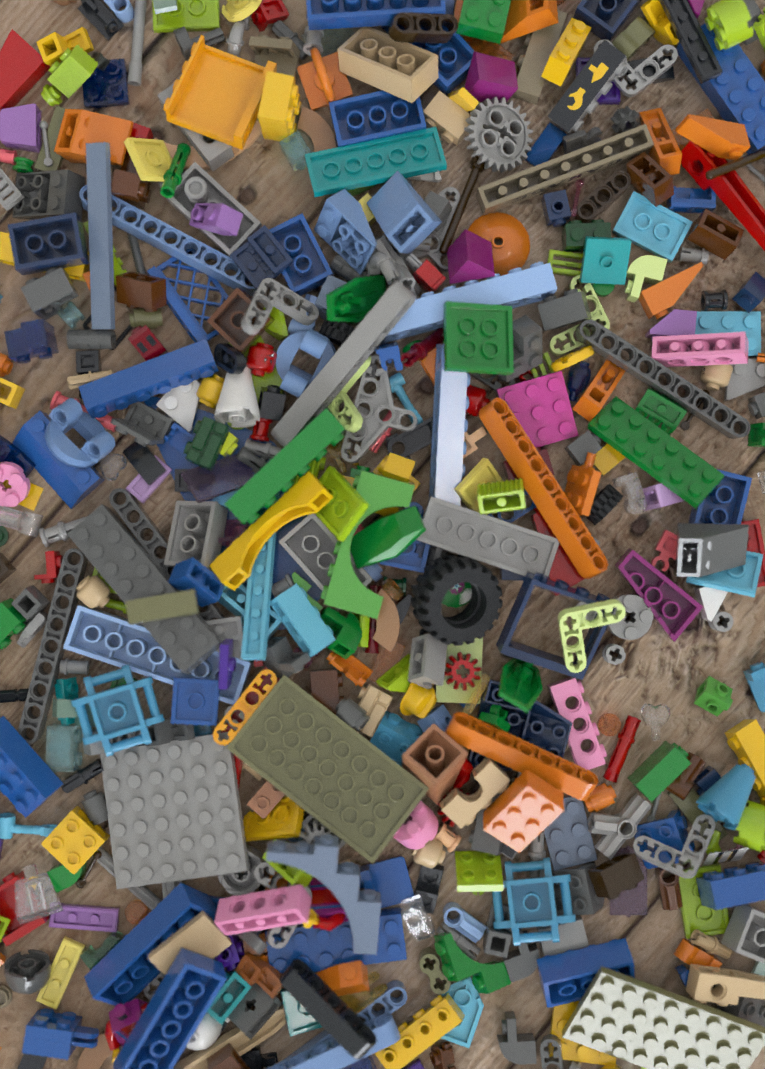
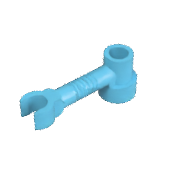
M398 372L389 377L392 393L395 392L406 410H410L416 415L418 424L422 423V417L414 408L402 387L405 384L402 374ZM408 415L411 423L413 424V417L411 415Z
M0 813V839L13 838V833L36 834L47 837L58 826L56 824L34 826L16 824V814Z

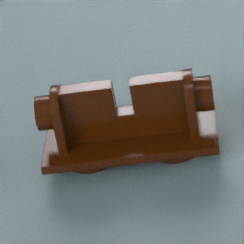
M442 1042L441 1047L432 1044L430 1060L434 1069H456L455 1066H447L455 1062L453 1047L450 1045V1042Z

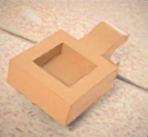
M483 426L470 435L468 432H464L467 450L466 454L463 455V459L478 449L475 442L487 434Z

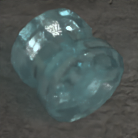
M71 301L67 303V307L64 310L57 312L71 329L76 327V323L79 320L83 321L86 318Z

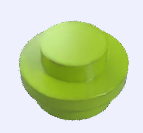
M46 84L43 87L41 96L52 107L56 104L60 105L62 103L61 92L54 85Z

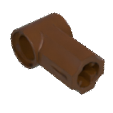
M690 752L687 759L691 764L666 788V790L683 801L694 786V781L706 764L700 757Z
M660 867L655 868L663 910L672 911L683 907L679 876L671 873L669 877L663 878L662 875L667 870Z

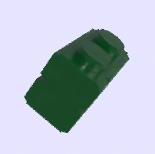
M203 416L202 421L197 420L193 429L195 437L192 442H187L183 452L186 454V460L212 471L230 428L206 416Z

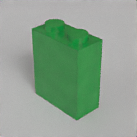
M665 741L627 779L652 802L691 764L687 759L689 754L680 745L678 746L676 743L670 744Z

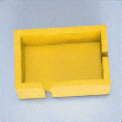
M271 71L266 73L258 111V119L264 139L290 144L291 136L295 137L297 129L295 115L300 114L301 102L299 101L300 94H298L299 86L295 85L294 76Z

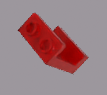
M23 871L17 875L14 872L10 873L2 879L4 883L0 885V916L10 919L4 933L5 936L2 938L6 947L41 926L50 918L49 913L45 914L47 909L44 904L42 906L39 896H36V893H32L36 891L31 887L32 885ZM27 898H29V901L32 900L31 904L33 906L31 908L24 906ZM33 915L38 916L32 919L23 920V917H30Z

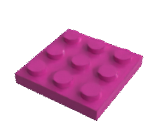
M561 370L496 389L498 398H502L508 404L535 448L579 436Z

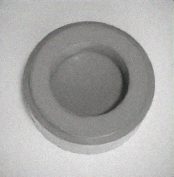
M191 177L185 183L184 190L190 200L201 201L207 196L208 187L202 178Z

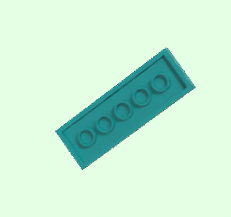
M436 127L304 154L314 197L338 193L343 189L348 191L385 183L397 171L404 178L447 170L446 159Z

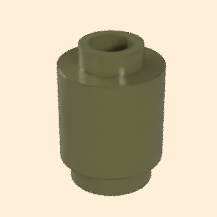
M144 308L133 309V313L129 314L130 326L137 328L147 325L150 330L157 329V326H163L161 309L157 308L156 312H146Z

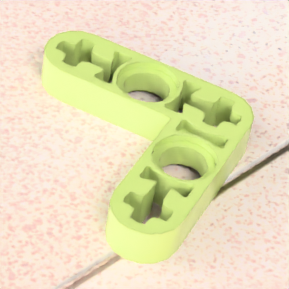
M580 275L572 279L569 284V290L575 289L576 281L582 284L580 282ZM584 283L583 292H585V295L588 292L590 293V295L586 296L587 300L593 301L596 306L595 310L590 312L592 318L587 320L604 323V327L609 330V319L591 283ZM578 325L555 335L551 339L549 350L553 355L562 356L585 345L576 341L573 337V333ZM584 326L583 332L586 336L590 337L588 328ZM568 334L570 342L562 347V351L559 348L555 349L556 340L563 342L567 340L565 335Z
M371 355L328 405L333 416L349 432H357L362 426L363 418L346 393L369 367ZM344 402V408L339 412V406Z
M610 599L566 608L559 613L558 626L563 658L570 672L578 673L586 667L582 629L617 623L625 617L626 610L619 600ZM613 607L618 609L615 615L611 614ZM601 609H603V610L605 611V612H604L605 617H603V614H602V612H601ZM589 611H597V617L594 620L586 619V614ZM568 616L572 617L571 627L573 629H569L566 623ZM570 636L578 637L575 645H567L566 640ZM571 652H575L578 658L576 665L572 663L573 655Z

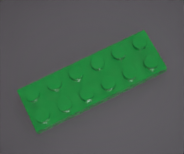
M617 396L588 423L587 429L695 509L725 476Z

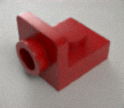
M262 0L259 7L251 14L252 21L257 26L259 32L265 31L268 24L275 23L278 20H287L289 16L282 0Z

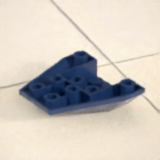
M489 679L482 694L476 718H479L481 712L490 714V708L493 704L499 705L502 710L508 711L505 721L511 724L508 733L563 758L572 722L537 700L526 713L498 695L500 682ZM469 749L468 761L475 768L485 756ZM494 761L504 771L513 770L503 764Z

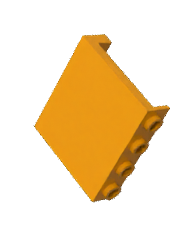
M201 35L198 42H194L191 48L189 60H186L183 64L180 79H176L174 82L171 97H168L164 103L163 109L166 112L167 121L243 150L258 118L267 71L277 73V63L268 60L266 66L263 67L206 45L205 38Z

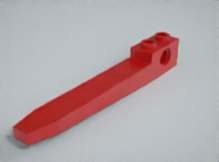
M690 141L681 151L682 167L687 170L703 191L710 187L765 251V209L735 170L708 180L705 176L707 171L729 162L725 158H719Z

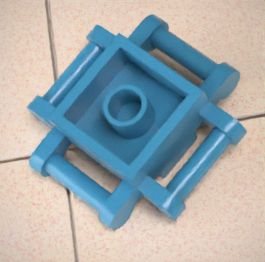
M127 664L119 670L95 677H84L88 695L71 700L80 721L84 735L82 738L84 745L102 741L105 754L109 757L114 755V752L143 743L145 745L152 743L147 726L165 720L163 713L160 714L152 687L154 683L152 676L134 681L130 665ZM125 677L126 684L95 692L94 686ZM140 687L144 689L151 717L146 719L136 690ZM84 704H90L98 731L97 734L92 732ZM137 730L141 731V735L112 744L110 742L111 738Z
M550 857L543 858L540 861L519 863L505 861L506 880H503V888H507L510 920H504L501 891H492L495 921H493L494 929L511 928L514 946H521V943L553 940V943L560 942L558 924L576 922V916L572 911L569 886L571 875L552 876ZM544 870L545 872L544 877L513 879V872ZM553 883H560L564 915L557 916ZM551 925V931L521 934L519 932V928Z

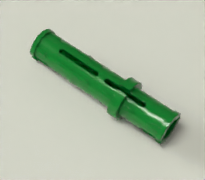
M185 143L178 144L171 165L164 174V182L160 193L165 198H172L177 186L182 181V172L191 153L190 146Z

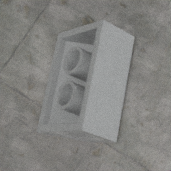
M176 501L164 566L174 568L176 563L194 557L214 573L209 565L220 555L228 510L216 501Z

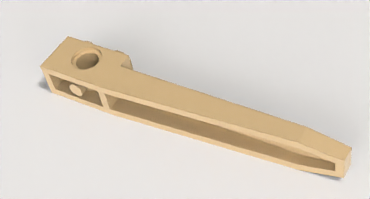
M691 964L686 992L696 1002L702 1004L714 1002L724 1007H727L728 1004L738 1005L739 996L765 1000V976L734 969Z
M283 1005L277 1009L251 1040L238 1027H235L220 1036L209 1048L198 1050L177 1062L173 1069H208L207 1059L228 1043L233 1046L240 1056L274 1035L286 1024Z

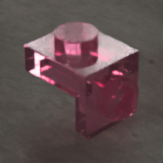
M239 519L226 520L225 537L219 538L218 543L227 549L235 539L239 538L249 528V523L247 522L244 525Z

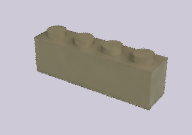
M557 10L559 23L534 31L532 34H527L524 46L528 48L525 55H520L517 67L521 68L519 74L516 75L518 89L511 97L537 105L545 81L541 75L559 40L567 13Z

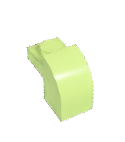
M645 255L634 260L627 269L626 278L632 280H628L625 287V293H628L626 300L631 302L638 300L643 282L653 285L661 282L668 259Z

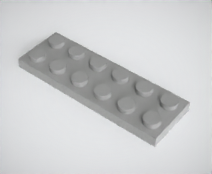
M432 496L429 498L422 519L426 531L416 539L525 577L527 572L532 574L539 572L548 576L559 545V541L556 538L485 514L480 515L479 512Z

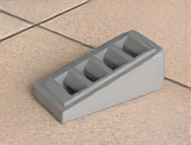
M0 167V204L8 211L25 197ZM14 191L12 195H10L7 199L4 200L5 197H7L10 193Z

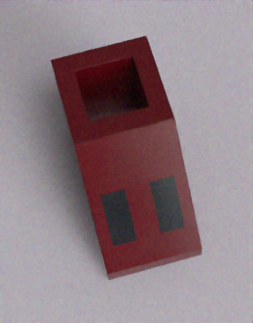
M147 325L135 328L131 332L132 336L128 338L146 361L169 353Z

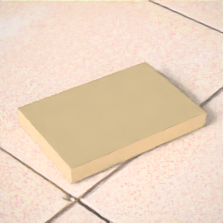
M202 911L150 952L148 959L166 975L181 948L213 959L230 946L232 942L227 935L225 936L214 921Z

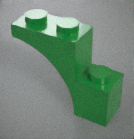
M439 933L434 936L435 950L440 955L443 964L442 971L448 981H460L473 976L472 983L478 993L490 994L511 984L504 961H492L484 964L476 962L459 949L451 933Z

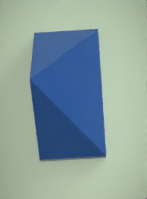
M549 122L531 147V151L527 153L528 158L525 160L533 166L549 161L563 143V137L567 136V134Z

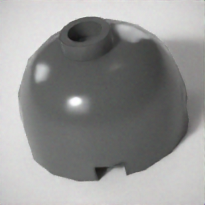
M28 950L29 954L21 955V952L10 956L5 962L4 974L6 982L16 993L33 994L45 987L49 981L51 961L49 955L41 950Z

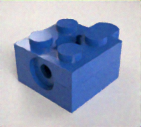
M410 502L409 507H418L421 518L423 519V507L419 503ZM415 540L398 557L382 561L380 564L424 573L430 544Z
M43 1008L38 1010L26 1025L22 1053L68 1060L76 1046L96 1047L99 1029L81 1026L82 1016H76L74 1012L56 1013L52 1009Z

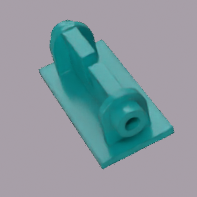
M77 677L56 679V684H54L56 699L73 700L79 698ZM58 718V720H61V724L69 725L75 723V718Z

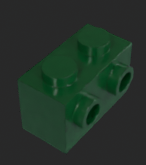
M601 219L592 220L591 223H582L580 220L569 221L562 230L563 251L584 252L586 236L611 238V222L604 223V220Z

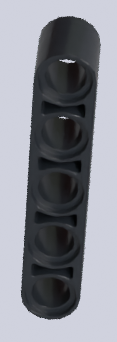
M294 959L280 975L282 986L353 1058L362 1059L376 1044L377 1039L374 1032L305 962L300 959Z

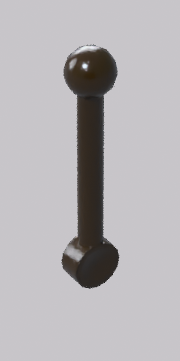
M706 389L702 390V391H704L705 393H707V394L709 395V391H708V390H706ZM701 399L696 403L698 409L703 402ZM690 413L687 420L681 423L682 430L686 431L689 429V423L694 417L693 414Z
M97 850L93 854V859L82 878L76 882L78 888H83L86 885L85 880L97 859L101 858V851Z

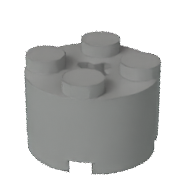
M621 594L611 598L619 600L623 604L626 613H631V620L624 621L626 618L624 617L617 623L608 624L606 629L612 635L626 640H635L645 635L651 627L654 616L651 608H648L644 603V599L631 594ZM615 607V610H614L613 615H615V614H616V610H618L616 607Z
M246 845L250 870L245 871L244 874L237 872L218 875V879L225 890L234 896L250 894L261 885L253 878L252 868L256 863L260 861L265 862V860L262 858V852L253 846ZM266 866L264 869L259 868V878L265 875Z

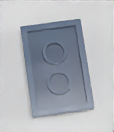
M570 795L563 797L564 811L544 829V836L554 871L598 860L591 833L588 831V821L583 801Z

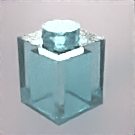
M296 131L279 142L280 149L294 172L298 169L304 170L307 168L304 154L312 153L299 131Z

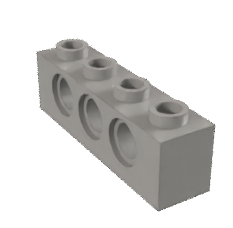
M174 84L157 95L163 108L166 99L170 98L173 93ZM177 125L212 171L234 157L233 146L217 140L212 143H206L212 138Z

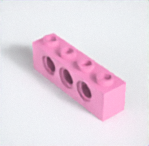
M746 332L656 336L652 339V358L665 367L748 364L749 341Z
M568 677L547 685L556 712L572 722L567 743L574 763L587 770L606 764L604 757H607L603 744L599 745L596 737L599 735L598 728L595 722L591 723L589 717L592 714L588 701L584 702L581 695L584 693L581 681H576L574 677ZM574 696L576 698L575 706L567 708L565 704L566 699ZM576 718H583L584 724L580 729H574L573 722ZM585 739H590V748L582 750L581 742Z
M292 885L285 888H274L262 892L219 899L214 923L225 936L308 922L311 896L302 885Z

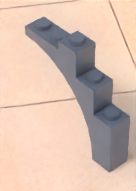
M329 834L315 836L314 845L307 842L286 843L282 840L268 842L266 861L284 863L299 868L320 880L333 892L342 904L350 922L353 934V953L377 955L381 894L372 889L359 891V865H355L352 862L337 864L338 837Z

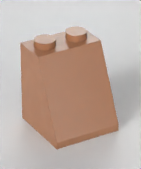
M433 723L402 755L403 768L429 788L426 795L437 804L452 789L468 752Z

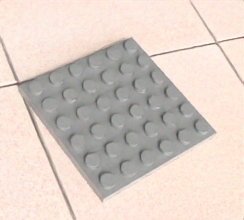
M228 732L218 733L219 741L223 739L227 741L230 738L227 735ZM213 734L195 737L190 740H174L157 746H136L114 752V755L109 757L105 753L100 754L101 767L104 770L102 775L117 889L250 870L234 754L227 749L229 744H217L214 741Z

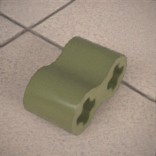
M638 16L614 39L612 44L626 55L628 61L653 37L656 31L641 16Z
M431 947L422 949L419 953L420 969L429 976L431 990L436 994H445L450 988V981L443 974L436 950ZM429 957L430 960H433V963L425 962V958ZM440 978V980H443V983L440 984L436 979Z

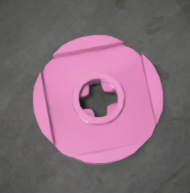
M5 461L0 463V505L4 507L17 506L30 492L29 478H26L23 473L24 470L13 462ZM8 480L12 488H5L2 482Z

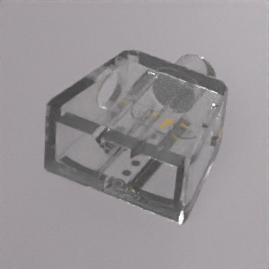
M36 864L25 866L23 868L25 878L15 882V909L18 922L24 924L64 911L48 873L38 874Z

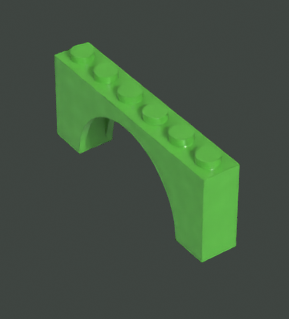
M361 471V475H355L352 487L368 502L369 506L345 541L336 542L333 554L338 556L336 563L330 564L327 576L331 577L329 586L324 585L321 598L325 599V605L378 619L383 596L367 589L356 576L350 559L351 540L360 523L372 513L392 507L409 508L415 485Z

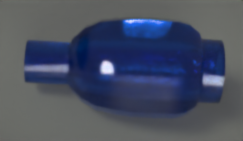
M580 361L572 365L567 377V388L570 391L569 401L577 402L578 395L584 392L588 386L591 370L587 362Z

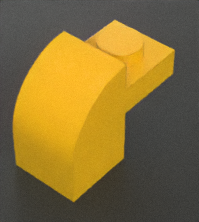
M648 0L640 6L649 25L656 31L653 37L664 45L670 44L675 46L679 40L660 1Z
M84 27L64 37L53 32L36 42L44 63L52 66L56 60L61 62L60 56L67 48L72 50L76 45H79L87 54L94 50L87 29Z

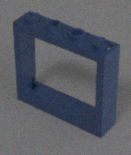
M527 572L496 643L499 652L583 680L608 624L589 629L584 640L586 667L578 673L570 672L567 669L563 657L512 641L511 638L535 585L588 604L610 600V598L600 593L597 596L590 594L589 590L577 586V588L570 587L567 582L560 579L556 581L550 580L548 576L539 572L535 574ZM601 609V612H602V614H603V617H605V615H604V612H605V611H604L603 609ZM576 657L575 661L572 662L573 665H576V664H577V661H578V658H577V657Z

